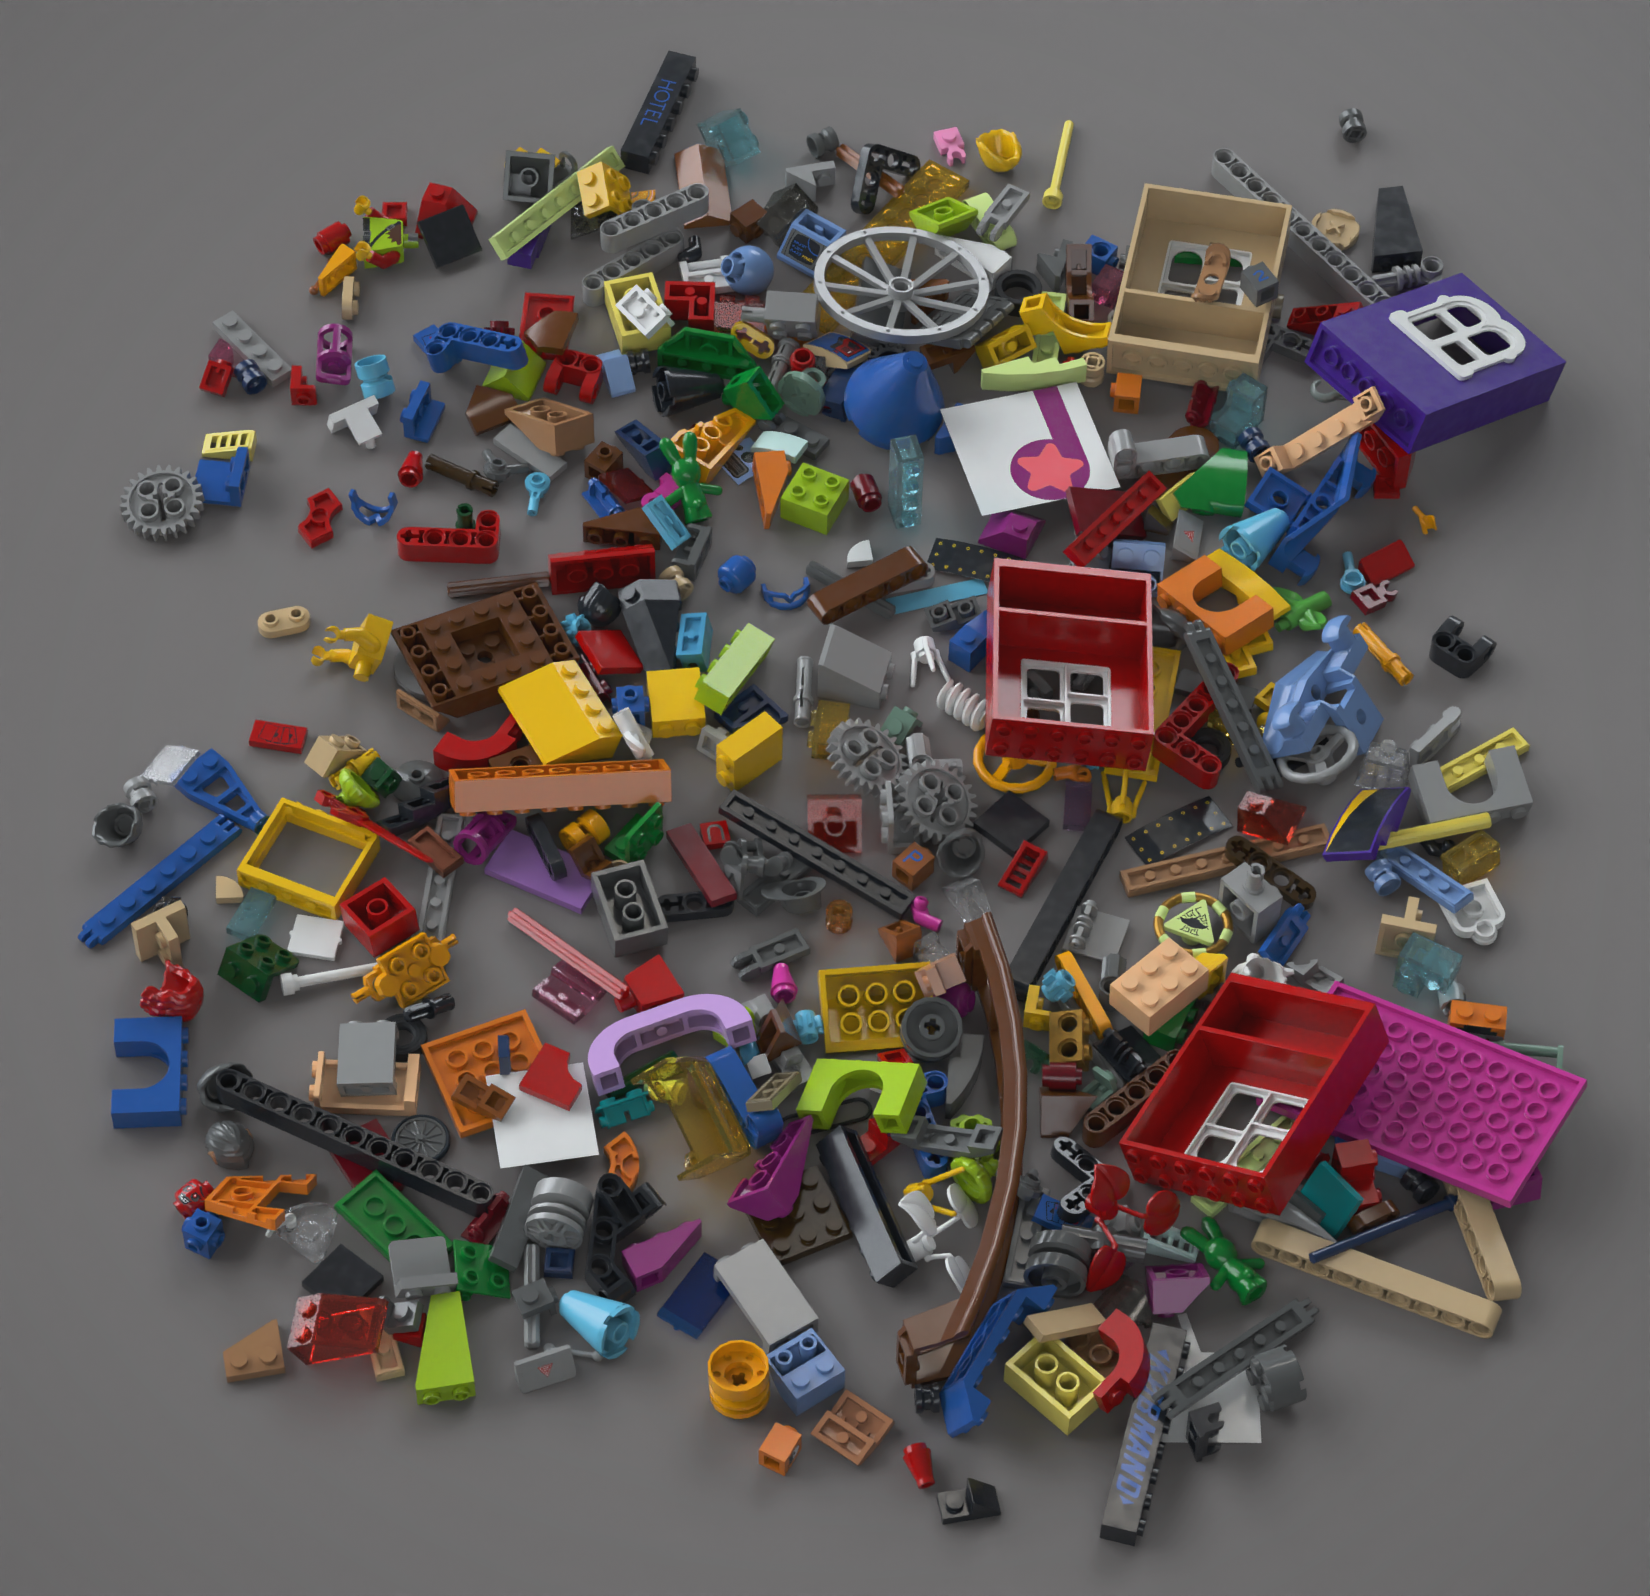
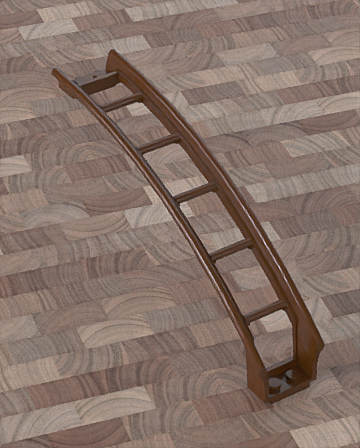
M986 912L980 918L964 923V929L957 931L956 956L966 977L964 983L969 984L972 991H977L985 1015L996 1067L1001 1127H1003L996 1183L980 1246L960 1298L904 1319L902 1328L897 1332L896 1363L904 1385L910 1384L911 1389L914 1388V1384L924 1386L945 1381L949 1378L990 1307L996 1303L1008 1260L1019 1205L1017 1191L1020 1175H1023V1153L1027 1131L1028 1075L1022 1019L1012 973L991 912Z

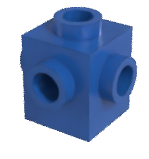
M643 685L616 687V698H611L612 714L629 707L636 722L645 726V712H650L649 696L643 695Z
M197 1208L192 1217H187L182 1225L181 1231L185 1248L208 1259H211L217 1248L224 1241L225 1233L222 1220L213 1212H204Z

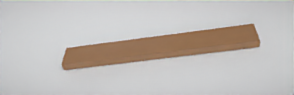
M1325 823L1250 840V842L1278 862L1323 852L1330 834ZM1224 846L1122 870L1119 877L1129 898L1227 875L1237 866L1226 858ZM1233 847L1232 851L1237 853L1242 850V847ZM1251 853L1248 854V857H1245L1246 862L1248 861V858L1250 857ZM1258 859L1252 862L1259 863L1263 866L1266 865L1264 861Z

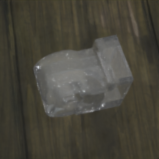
M934 931L914 942L913 958L916 962L932 963L951 954L940 943V937Z

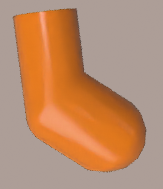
M1072 764L1053 768L1054 781L1070 779L1078 784H1086L1092 778L1090 769L1082 765Z

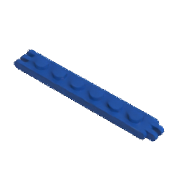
M224 814L218 815L86 921L82 926L83 931L79 933L78 939L81 942H85L89 949H92L98 943L105 945L240 836L242 829L238 826L234 827L235 824L231 820H227Z

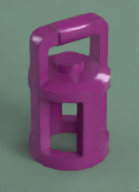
M338 323L327 324L320 328L318 332L316 380L318 382L348 385L351 381L353 333L345 325ZM333 332L332 343L324 339L325 334ZM341 333L347 337L344 342H341Z
M486 811L477 813L472 821L455 836L453 841L454 850L464 858L466 863L471 865L482 864L516 826V816L505 811L500 815H488ZM467 838L477 844L469 854L462 846V843Z

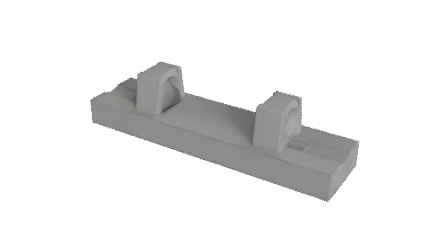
M766 994L741 1004L744 1007L750 1008L754 1013L756 1036L770 1010L774 1009ZM798 1046L782 1051L781 1056L772 1060L779 1073L801 1072L802 1082L791 1092L794 1093L805 1088L812 1068Z

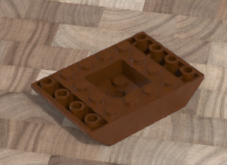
M537 582L391 630V635L432 709L456 718L504 703L498 693L500 686L553 662L575 660L577 663L580 660L579 655ZM486 657L491 659L492 661L488 663H483L479 661V659Z

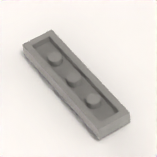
M233 310L212 322L213 329L244 360H255L260 368L259 371L264 373L268 380L267 383L272 388L291 377V367Z

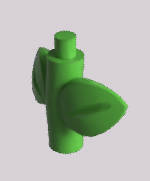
M1273 587L1291 606V610L1280 616V620L1274 624L1278 632L1285 629L1291 631L1298 625L1303 631L1324 629L1328 619L1320 612L1332 606L1331 598L1325 591L1322 590L1303 600L1294 591Z

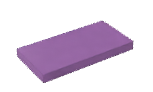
M511 830L503 842H501L484 868L486 875L579 914H582L593 896L591 880L581 876L569 853L558 849L567 870V877L553 881L531 837Z

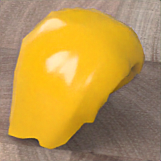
M1004 129L991 130L989 133H983L976 138L980 157L984 165L993 172H1007L1013 169L1022 157L1021 144L1014 132L1010 133Z

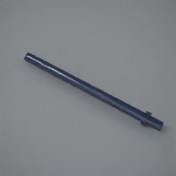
M1448 1194L1441 1201L1309 1253V1259L1311 1263L1315 1264L1444 1211L1452 1212L1454 1211V1205L1457 1204L1458 1195Z

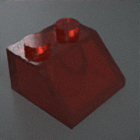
M807 794V832L842 853L862 852L861 794Z

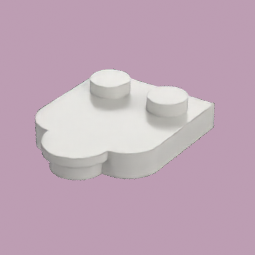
M1487 878L1463 885L1473 892L1474 900L1454 914L1439 904L1453 932L1461 938H1471L1480 945L1492 944L1497 938V930L1504 923L1505 911Z

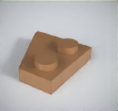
M277 1319L271 1320L223 1351L227 1383L285 1373Z

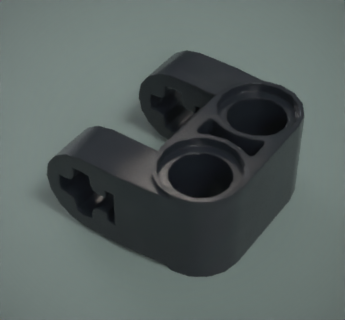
M1451 615L1432 636L1429 657L1432 662L1454 676L1469 678L1490 658L1497 642L1483 635L1473 646L1458 637L1464 627V622Z

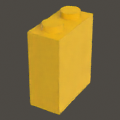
M700 668L646 671L653 738L701 734L702 728L706 726L705 708L702 703L694 699L698 691L695 685L700 678Z
M766 711L716 745V778L723 787L727 786L731 791L733 789L738 791L782 760L783 727Z

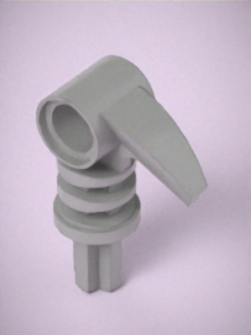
M1427 256L1421 261L1420 268L1417 264H1412L1411 268L1408 265L1403 266V270L1399 266H1393L1391 273L1373 275L1371 279L1381 288L1394 286L1396 291L1402 290L1403 285L1406 288H1411L1412 284L1415 287L1419 285L1425 286L1442 280L1443 262L1438 257Z

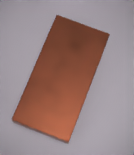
M428 825L407 840L408 844L433 859V863L427 864L443 879L464 864V858Z

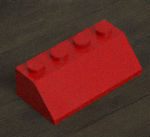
M652 544L550 554L548 555V569L552 595L587 592L594 582L603 584L607 589L624 588L639 579H656L655 549Z

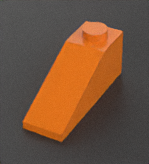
M784 450L754 452L752 472L764 529L770 528L781 496L786 488L787 477L792 474L790 460L786 461Z

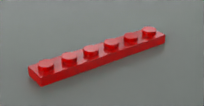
M1149 470L1081 533L1063 553L1076 566L1085 567L1167 488Z

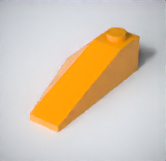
M733 408L714 416L713 420L703 423L701 421L696 423L692 429L686 430L684 428L679 430L670 440L675 444L681 458H684L682 445L684 434L690 431L696 435V461L701 468L699 482L709 484L757 420L737 408Z

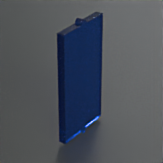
M704 1252L658 1311L657 1317L674 1326V1330H681L697 1339L730 1296L721 1281L716 1282L713 1278L714 1265L718 1259Z

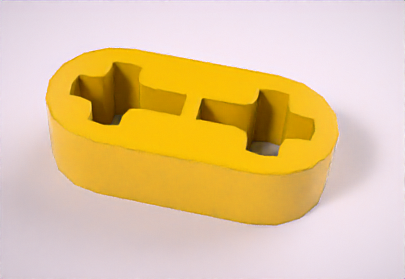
M739 321L732 326L731 335H735L736 338L738 335L735 331L736 329L742 330L743 327L747 329L746 334L752 339L749 340L746 337L738 339L746 351L761 359H766L773 354L775 343L769 335L747 322ZM754 340L760 343L767 341L770 350L759 352V345L754 343Z

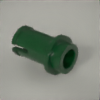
M467 503L458 505V509L456 508L457 521L455 527L457 529H475L476 523L473 519L472 506Z

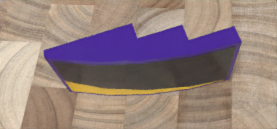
M1410 787L1361 789L1346 806L1329 836L1322 854L1326 862L1375 860L1379 847L1387 845L1390 833L1398 832L1411 793Z

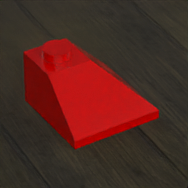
M429 182L421 200L417 222L463 204L473 225L478 210L453 187ZM416 225L415 233H418V237L423 239L419 227Z

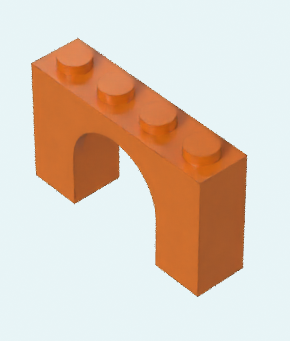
M1203 555L1157 584V602L1161 608L1175 610L1183 614L1188 622L1191 621L1193 623L1194 620L1200 619L1205 628L1209 627L1222 654L1228 656L1273 628L1274 611L1272 606L1257 595L1228 611L1213 612L1198 606L1197 603L1222 587V568L1206 555Z

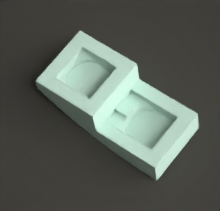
M763 431L752 445L751 451L768 452L784 450L786 460H790L791 463L795 464L808 448V441L783 432Z

